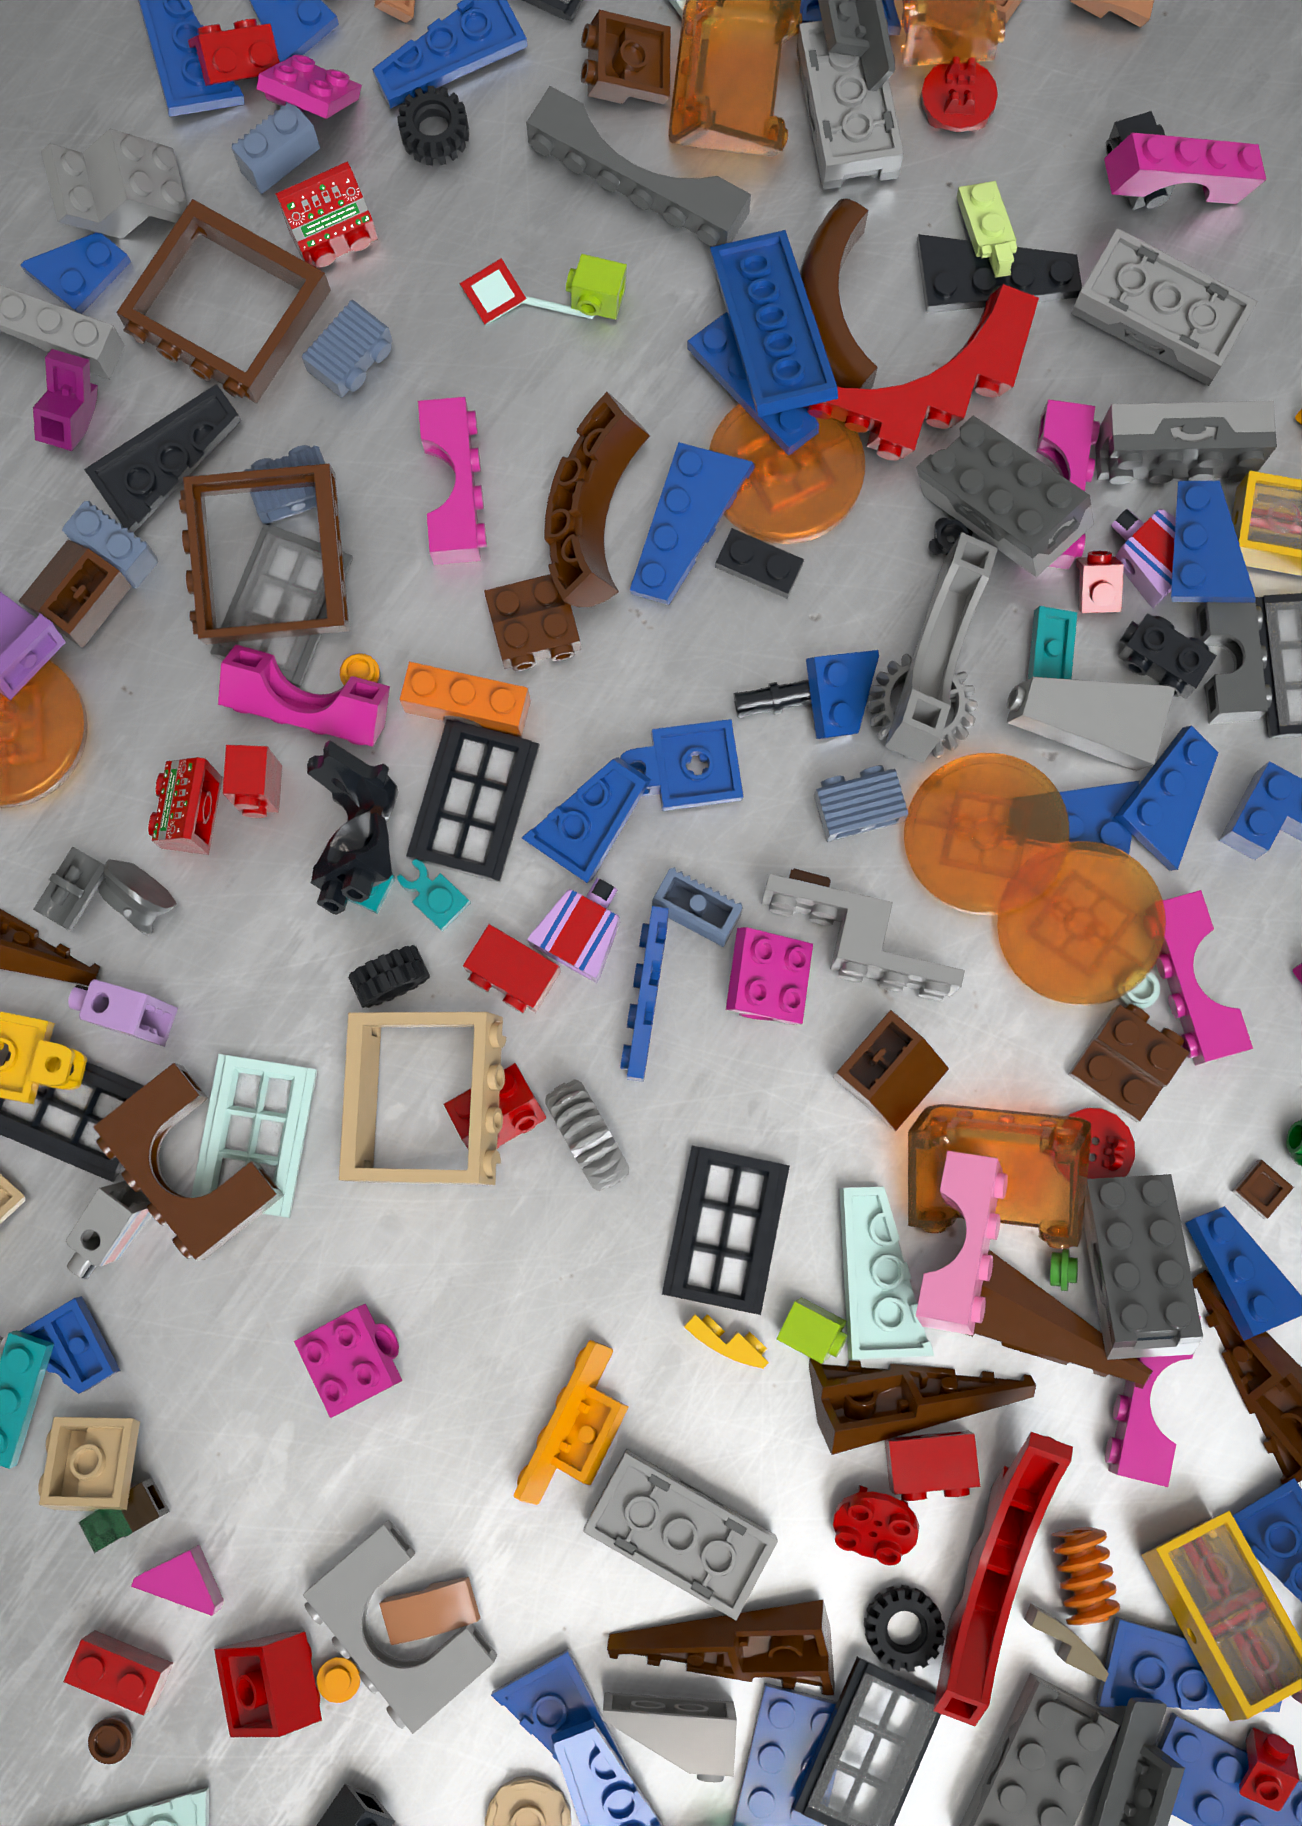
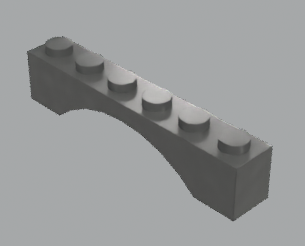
M549 86L526 122L528 143L531 144L535 151L541 155H551L561 160L568 169L577 174L585 173L596 179L600 186L610 192H620L629 197L637 207L655 211L662 215L672 226L677 228L684 227L697 234L698 238L707 245L718 246L731 243L749 215L751 194L719 176L675 178L653 173L634 165L616 153L601 138L590 121L583 103L552 86Z

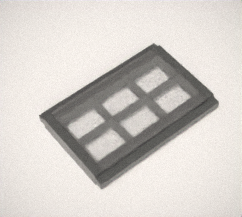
M264 524L221 628L327 618L321 544L278 527ZM343 551L344 573L346 577L353 556ZM322 634L213 644L210 653L224 660L235 645H240L273 654L280 671L293 685L300 687Z

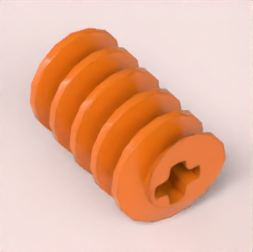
M1078 1527L1051 1534L1052 1536L1064 1538V1543L1053 1548V1551L1057 1554L1066 1555L1068 1559L1056 1566L1057 1571L1070 1573L1071 1576L1070 1579L1059 1584L1060 1588L1074 1592V1596L1063 1601V1606L1077 1609V1614L1067 1618L1066 1624L1088 1625L1109 1620L1110 1616L1119 1612L1120 1604L1116 1600L1109 1599V1597L1116 1593V1585L1112 1582L1104 1581L1113 1575V1568L1111 1565L1100 1563L1110 1556L1108 1548L1097 1545L1106 1540L1107 1533L1098 1528Z

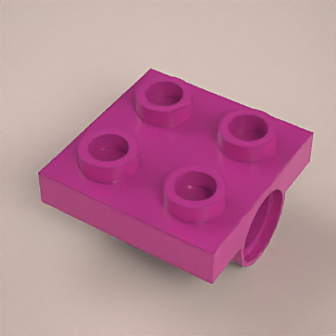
M293 55L261 72L258 76L256 89L264 92L268 101L279 106H286V102L297 106L301 112L306 110L327 119L359 100L362 85L349 80V75L342 71L326 70L315 65V61L307 56Z
M748 927L737 928L726 1010L738 1012L740 1016L751 1019L779 1021L792 1025L803 1024L813 944Z
M366 1303L294 1341L330 1418L402 1382L401 1376L393 1362V1359L398 1356L399 1352L397 1338L387 1325L383 1323L375 1324Z

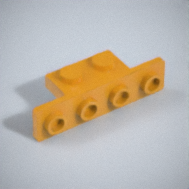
M589 1340L586 1347L577 1355L575 1370L567 1386L557 1396L556 1409L548 1425L538 1435L537 1447L529 1464L522 1469L518 1476V1486L514 1492V1498L521 1502L538 1505L557 1468L583 1484H592L629 1406L596 1389L612 1356L613 1349Z

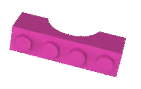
M1132 132L1104 158L1112 195L1144 197L1171 185L1198 183L1203 186L1206 202L1237 204L1266 181L1259 144Z
M465 397L418 401L420 436L425 454L435 456L446 462L456 476L453 491L446 502L427 514L429 552L433 564L444 565L481 561L480 548L487 547L485 523H478L477 510L484 509L482 486H475L474 472H481L479 448H472L471 435H478L476 411H468Z
M1048 399L1041 414L1036 452L1049 459L1061 476L1085 491L1086 482H1091L1095 468V459L1089 458L1090 446L1096 445L1100 422L1094 421L1095 406ZM1084 533L1048 567L1069 570L1075 558L1082 557L1086 534Z
M235 645L221 662L218 705L232 708L239 713H251L266 717L279 724H291L306 728L315 734H328L346 739L352 744L373 747L385 727L390 686L351 676L341 689L333 693H309L294 686L286 679L280 671L273 654Z
M1199 890L1156 902L1146 908V916L1143 917L1144 929L1148 938L1155 941L1159 953L1156 956V966L1161 978H1167L1171 990V995L1168 996L1170 1010L1176 1019L1180 1018L1184 1031L1181 1037L1185 1041L1182 1047L1190 1052L1187 1057L1192 1058L1194 1065L1197 1066L1253 1049L1240 1008L1226 1007L1211 1000L1202 991L1195 978L1193 967L1195 952L1203 938L1214 930L1202 891Z
M1194 1354L1136 1358L1153 1372L1143 1389L1135 1387V1382L1126 1380L1123 1395L1118 1394L1113 1409V1419L1118 1420L1115 1438L1110 1437L1108 1439L1105 1450V1462L1110 1463L1109 1472L1164 1487L1169 1486L1177 1444L1166 1437L1154 1421L1150 1406L1151 1391L1154 1382L1164 1369L1178 1361L1193 1359Z

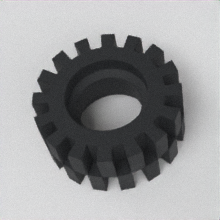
M428 86V93L423 94L421 88L416 89V98L414 99L409 94L405 98L406 106L400 105V116H397L399 131L406 152L409 155L413 153L414 160L421 162L424 156L426 165L433 166V160L437 158L440 165L446 164L445 157L448 155L454 161L458 158L457 149L463 153L466 148L465 141H469V125L463 102H459L458 95L454 92L449 96L447 88L441 87L440 92L436 93L434 86ZM437 116L447 120V129L438 135H426L419 130L420 123L429 117Z
M411 945L410 947L404 946L400 950H392L389 954H382L377 959L366 962L364 966H359L354 972H351L348 978L362 1008H370L374 1005H380L384 1001H391L399 995L402 996L409 990H414L418 985L425 983L430 978V974L417 946Z
M901 1585V1588L888 1587L886 1588L887 1592L882 1595L879 1592L874 1597L876 1599L872 1605L869 1603L866 1609L868 1614L867 1618H864V1627L867 1642L878 1659L884 1665H890L894 1670L900 1671V1668H904L907 1672L915 1671L914 1667L921 1666L923 1669L929 1665L927 1661L931 1657L937 1658L939 1655L938 1648L944 1644L943 1630H945V1623L941 1618L942 1614L935 1603L923 1591L917 1588L911 1589L907 1585ZM901 1611L915 1614L919 1618L921 1625L918 1638L907 1645L895 1643L888 1634V1623L891 1617Z

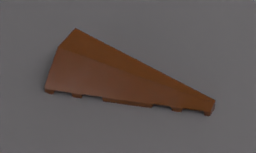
M0 909V969L87 986L90 985L93 979H97L100 970L99 965L94 963L90 967L70 956V948L61 943L54 947L38 937L37 929Z
M991 1250L988 1251V1255L993 1256V1268L990 1280L983 1281L980 1297H985L986 1302L982 1323H975L973 1335L968 1336L973 1337L974 1334L1001 1341L1004 1347L1063 1365L1072 1363L1092 1369L1095 1375L1102 1377L1112 1375L1135 1382V1387L1143 1389L1153 1372L1150 1368L1136 1358L1107 1360L1103 1335L1100 1331Z
M1205 1270L1192 1279L1194 1289L1197 1288L1208 1312L1205 1319L1209 1328L1215 1327L1224 1347L1222 1356L1249 1414L1255 1413L1266 1437L1263 1444L1267 1453L1274 1454L1283 1476L1280 1479L1282 1485L1294 1478L1299 1483L1302 1480V1367L1267 1332L1244 1341L1212 1276Z
M812 1358L809 1359V1372L817 1423L831 1455L1034 1397L1036 1383L1032 1376L1026 1374L1022 1376L1021 1380L994 1378V1372L982 1371L980 1376L976 1377L956 1375L955 1369L890 1364L888 1369L861 1367V1361L849 1360L846 1366L821 1364Z
M824 1600L740 1613L737 1620L724 1615L609 1634L607 1651L612 1659H618L619 1654H634L647 1657V1665L660 1666L663 1659L686 1663V1671L746 1682H752L753 1678L768 1677L780 1679L782 1688L794 1690L797 1682L820 1686L822 1695L831 1696L835 1692L831 1627Z

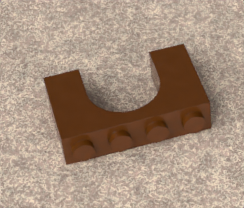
M173 1063L94 1125L93 1128L100 1136L96 1143L104 1154L111 1160L116 1157L126 1169L121 1173L126 1183L135 1192L142 1190L151 1203L147 1205V1209L153 1218L162 1226L167 1223L176 1234L172 1241L181 1254L187 1259L193 1256L195 1260H205L284 1195L262 1166L252 1161L217 1189L201 1197L188 1198L182 1196L166 1183L159 1166V1151L162 1141L174 1125L208 1099L184 1066Z

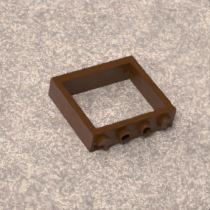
M192 199L116 313L125 327L123 331L133 336L136 342L144 344L145 341L156 346V350L167 360L176 363L179 359L189 365V369L199 378L208 382L212 378L223 384V389L234 398L236 395L240 398L246 397L257 404L331 289L325 272ZM199 234L299 289L298 294L246 372L145 316Z
M329 463L183 477L184 490H180L181 499L179 500L181 513L187 514L188 530L182 531V542L185 554H190L192 570L186 571V584L189 594H194L195 610L190 611L193 635L198 634V639L209 645L350 631L336 477ZM315 486L327 618L217 628L205 497Z

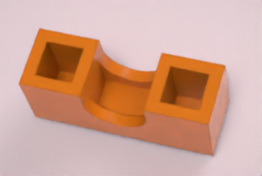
M410 661L399 699L405 713L444 721L445 716L461 717L474 721L483 728L520 738L523 735L531 702L527 687Z

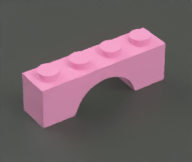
M947 1151L940 1193L945 1203L959 1212L965 1219L966 1239L960 1253L951 1263L939 1270L924 1273L916 1311V1317L923 1327L973 1335L975 1323H982L986 1302L985 1297H980L983 1281H989L991 1278L993 1256L988 1255L990 1240H997L999 1235L1000 1214H995L998 1198H1005L1008 1184V1175L1003 1173L998 1158Z

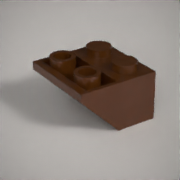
M67 540L18 602L37 616L42 614L53 623L59 632L81 648H84L132 586L117 568L89 548Z
M890 1010L833 1075V1078L896 1132L946 1074L949 1068L918 1032Z

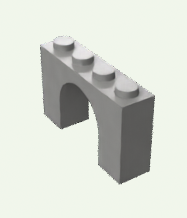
M388 1520L303 1594L304 1598L308 1601L304 1606L317 1624L321 1625L324 1622L335 1635L332 1638V1643L337 1651L345 1659L352 1657L362 1671L359 1672V1676L364 1685L373 1694L379 1691L388 1702L389 1706L386 1710L394 1723L401 1729L406 1726L414 1734L495 1662L497 1654L473 1624L462 1627L432 1654L417 1660L394 1658L378 1647L370 1634L367 1623V1610L374 1591L415 1555V1551L391 1521Z

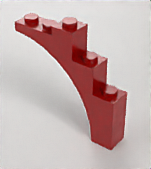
M1003 284L989 296L980 321L963 348L948 363L931 374L903 385L878 389L841 388L837 386L838 399L803 408L808 409L807 412L813 417L819 419L834 418L845 422L844 426L852 431L860 433L870 431L866 447L877 450V455L887 460L897 461L904 459L915 451L924 418L927 419L926 423L932 427L939 429L952 428L965 418L973 387L979 395L990 398L1000 397L1014 387L1039 297Z
M1030 1432L1011 1466H1004L990 1490L984 1531L970 1553L963 1597L949 1618L933 1707L934 1712L975 1727L988 1709L1002 1641L1021 1575L1046 1509L1060 1480L1072 1461L1073 1446L1056 1441L1049 1436Z

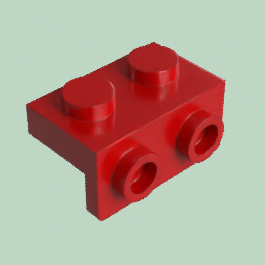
M254 18L234 22L235 29L222 31L220 24L197 28L199 35L189 39L188 43L189 48L196 47L205 85L209 86L256 78L261 72L279 64L271 23L257 25V21Z
M516 1063L504 1069L505 1081L499 1094V1108L502 1111L503 1124L501 1131L498 1133L497 1149L518 1135L531 1131L537 1124L546 1119L542 1108ZM471 1089L443 1104L467 1149L469 1147Z

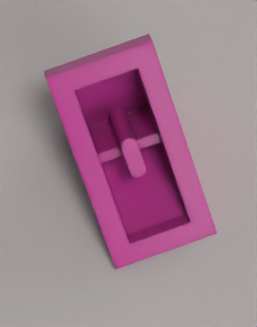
M200 1544L141 1573L133 1579L131 1584L133 1588L210 1616L217 1613L222 1608L224 1602Z

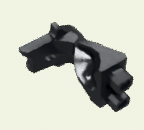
M330 740L325 743L323 755H314L309 758L307 774L332 793L333 801L344 808L348 818L347 822L329 839L318 862L314 865L311 884L321 890L317 904L330 913L337 915L345 911L349 899L360 903L369 899L372 888L389 880L392 876L389 835L386 824L394 809L398 788L388 776L389 767L384 763L377 766L368 765Z

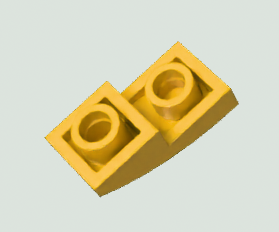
M694 1314L683 1325L685 1329L706 1346L734 1361L762 1369L769 1363L762 1356L767 1348L750 1331L744 1337L736 1331L724 1343L720 1337L725 1331L708 1314L702 1320Z

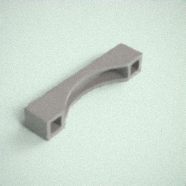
M0 285V331L35 345L48 353L51 349L89 359L90 373L110 380L125 347L113 325Z
M961 532L944 558L885 744L886 748L923 763L940 741L951 707V685L957 660L970 622L989 580L998 551L997 547Z

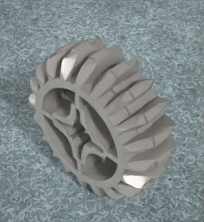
M909 654L902 656V666L893 660L890 661L887 666L889 673L880 671L876 677L880 685H872L869 694L875 699L868 702L867 710L878 713L871 717L870 725L875 727L884 726L877 734L879 740H884L889 735L897 707L891 709L890 696L891 692L899 684L906 681L912 662ZM964 671L953 675L950 702L953 704L954 709L953 720L943 730L940 741L932 750L936 758L942 757L944 753L943 746L950 751H954L958 746L956 738L965 740L969 735L965 727L973 726L976 720L969 712L975 711L978 703L973 699H968V697L973 695L975 688L973 685H961L968 676Z
M574 1079L567 1084L559 1085L554 1088L553 1092L546 1095L545 1104L592 1188L598 1191L608 1186L610 1188L629 1174V1165L582 1082Z

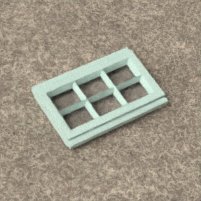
M218 1055L191 1198L211 1193L250 1161L257 1162L284 1195L262 1214L290 1218L317 1075L316 1069L237 1056Z

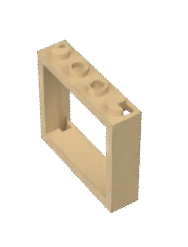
M489 1012L348 1013L339 1180L369 1183L495 1185L496 1164H501L500 1154L497 1151V1138L503 1124V1115L499 1108V1094L505 1081L504 1069L501 1066V1050L505 1046L507 1038L502 1036L503 1017ZM381 1027H474L467 1170L373 1168Z

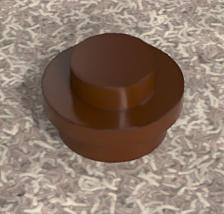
M115 1717L99 1721L92 1728L88 1737V1748L91 1755L103 1764H115L121 1761L130 1752L133 1744V1734L129 1725L122 1719Z

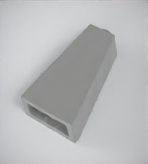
M1032 677L1015 686L1010 692L1007 700V709H1010L1006 723L1138 771L1155 765L1175 689L1160 685Z

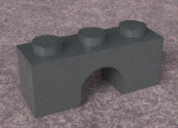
M1201 602L1196 608L1199 639L1207 644V646H1218L1230 653L1234 661V671L1232 673L1215 674L1205 684L1209 724L1257 721L1268 711L1272 702L1271 687L1269 684H1265L1263 670L1267 665V650L1265 645L1260 644L1259 630H1261L1263 624L1262 609L1260 606H1256V603Z

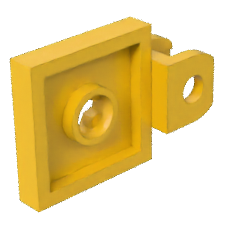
M0 1011V1050L4 1048V1044H8V1051L11 1052L9 1061H5L4 1065L0 1066V1098L34 1105L39 1084L62 1090L77 1089L82 1083L87 1057L80 1051L50 1042L55 1023ZM72 1064H73V1065H74V1071H73V1073L70 1075L71 1068H72Z

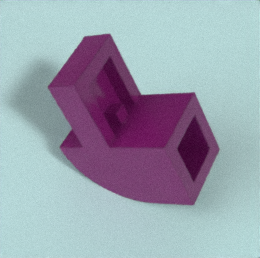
M51 349L45 356L47 391L33 406L35 440L73 451L89 427L96 407L98 385L90 383L89 359Z

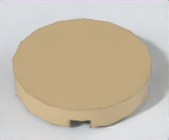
M536 1776L516 1777L502 1785L492 1797L484 1822L485 1826H572L571 1808L563 1792L549 1780Z

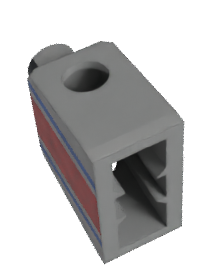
M126 1181L104 1186L97 1190L66 1239L67 1245L76 1251L67 1264V1268L74 1275L82 1279H88L96 1267L114 1262L124 1254L152 1216L147 1209V1205L151 1202L142 1190L135 1192Z

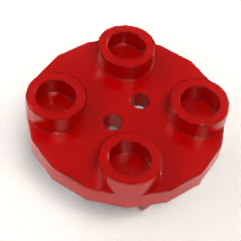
M955 56L934 66L925 77L921 92L922 106L927 114L928 123L934 128H942L954 132L984 128L988 119L994 113L998 97L996 81L988 69L977 63L974 57L963 59Z
M1084 1108L1068 1114L1057 1126L1052 1138L1054 1168L1069 1184L1080 1189L1084 1188L1087 1179L1126 1177L1135 1160V1141L1129 1127L1116 1114L1102 1108ZM1093 1137L1098 1139L1097 1145L1092 1143ZM1089 1154H1093L1095 1156L1094 1161L1089 1160Z
M859 1485L857 1493L844 1498L835 1509L833 1528L836 1533L835 1543L845 1551H854L861 1556L877 1559L884 1565H896L901 1561V1557L908 1554L917 1544L920 1527L917 1517L908 1507V1502L888 1494L874 1491L867 1492V1487Z

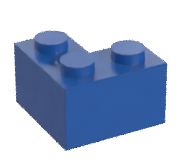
M1270 761L1255 772L1219 839L1220 842L1253 860L1258 859L1270 850L1280 830L1302 842V778Z

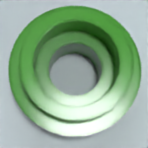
M1063 1248L1062 1252H1052L1050 1285L1060 1286L1061 1291H1068L1069 1283H1077L1078 1258L1070 1257V1249Z

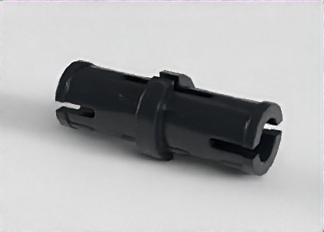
M809 680L782 685L773 682L768 683L766 688L733 693L734 700H736L734 704L738 718L771 711L775 715L782 713L783 709L812 704Z

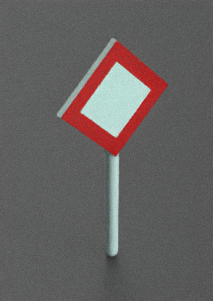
M502 258L459 283L485 326L522 303L588 319L595 317L585 315L579 310L571 309V306L525 296Z

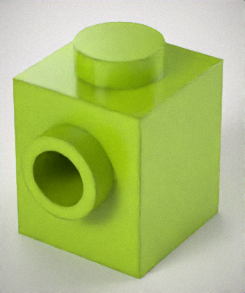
M581 254L577 269L570 268L566 282V292L571 293V309L579 310L589 316L598 315L616 320L626 289L627 264Z
M801 1297L794 1301L776 1340L822 1364L829 1359L830 1355L837 1358L848 1337L846 1333L842 1332L847 1321Z

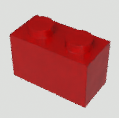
M226 745L222 794L238 811H242L243 816L265 818L267 817V812L279 813L282 765L269 747Z
M488 924L463 964L464 969L470 973L467 979L469 982L485 992H489L491 987L505 994L502 1001L522 1014L526 1008L535 1013L537 1012L561 973L559 965Z
M969 1430L900 1436L885 1440L889 1488L894 1495L901 1494L902 1501L927 1499V1492L941 1490L944 1491V1497L970 1495L969 1488L981 1487L975 1434Z
M94 1630L80 1640L63 1682L144 1716L157 1704L173 1662Z

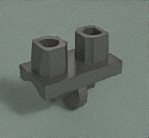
M72 847L56 874L52 873L49 878L51 882L33 910L72 931L96 893L98 886L105 878V865Z

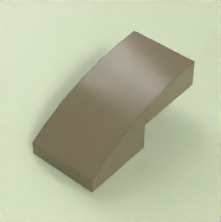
M1030 1604L1024 1620L1031 1627L1062 1641L1057 1655L1066 1664L1106 1682L1109 1673L1094 1652L1062 1622L1046 1611Z

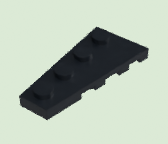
M918 234L916 242L926 313L983 308L986 306L989 296L1003 284L1039 297L1038 302L1078 298L1082 290L1077 254L1017 247L1016 253H1013L1014 262H1012L1010 269L1011 275L995 278L989 257H976L971 241Z
M215 384L84 470L122 526L128 528L130 533H134L183 482V477H188L233 430L241 419L222 390Z

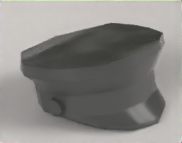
M108 859L104 866L105 878L98 886L99 894L136 929L146 936L152 934L154 920L175 908L177 903L166 888L135 864Z

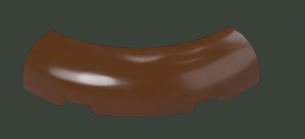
M847 198L840 199L834 205L813 235L805 252L800 275L837 386L841 388L871 389L874 385L878 367L865 355L853 338L844 319L839 296V273L854 244L864 234L869 210L858 202Z
M608 392L599 399L580 423L576 431L580 436L569 456L561 458L552 481L545 514L544 539L550 547L551 564H548L550 574L563 601L579 608L593 607L609 600L619 592L611 578L605 558L604 531L611 498L622 473L639 448L650 437L633 415Z

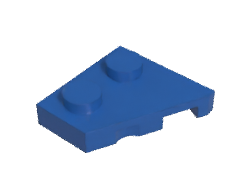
M96 232L27 259L21 263V267L26 274L66 307L82 314L131 263V260L102 233Z
M879 650L818 656L806 659L816 739L859 733L879 659Z
M82 1296L70 1300L20 1330V1332L54 1344L47 1371L58 1374L62 1382L78 1394L91 1389L121 1371Z

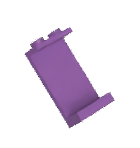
M0 592V693L11 700L66 641L53 623L42 614L35 618Z

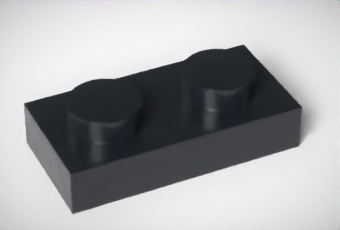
M731 528L716 560L715 568L788 599L803 566L804 559Z

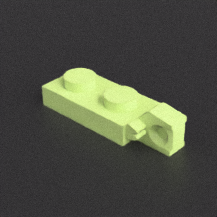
M996 181L958 187L956 198L976 257H989L995 278L1011 275L1010 269L1012 262H1014L1013 253H1016L1017 249L1016 237Z

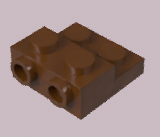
M599 9L592 22L585 25L581 38L582 48L588 49V59H585L581 69V82L588 84V96L624 104L628 97L665 104L670 97L671 26Z
M551 574L484 591L504 670L512 668L514 671L527 670L534 667L536 661L551 658L552 661L566 660L573 657L576 651L581 650L580 638L571 605L563 601L555 587Z
M1120 1004L1111 1010L1068 1075L1137 1123L1142 1120L1162 1088L1166 1087L1190 1052L1181 1047L1185 1041L1180 1035L1165 1027L1160 1032L1148 1024L1147 1021L1150 1016L1144 1010L1133 1004H1128L1126 1008Z

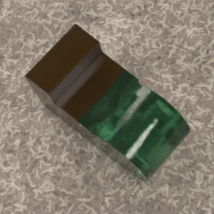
M150 1478L130 1489L127 1510L98 1509L78 1523L93 1552L96 1553L122 1537L126 1538L170 1511L155 1482Z

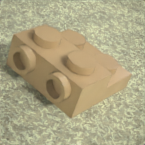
M53 1417L52 1429L46 1438L47 1459L45 1471L38 1485L39 1505L53 1510L94 1511L95 1509L127 1510L140 1421L133 1418Z

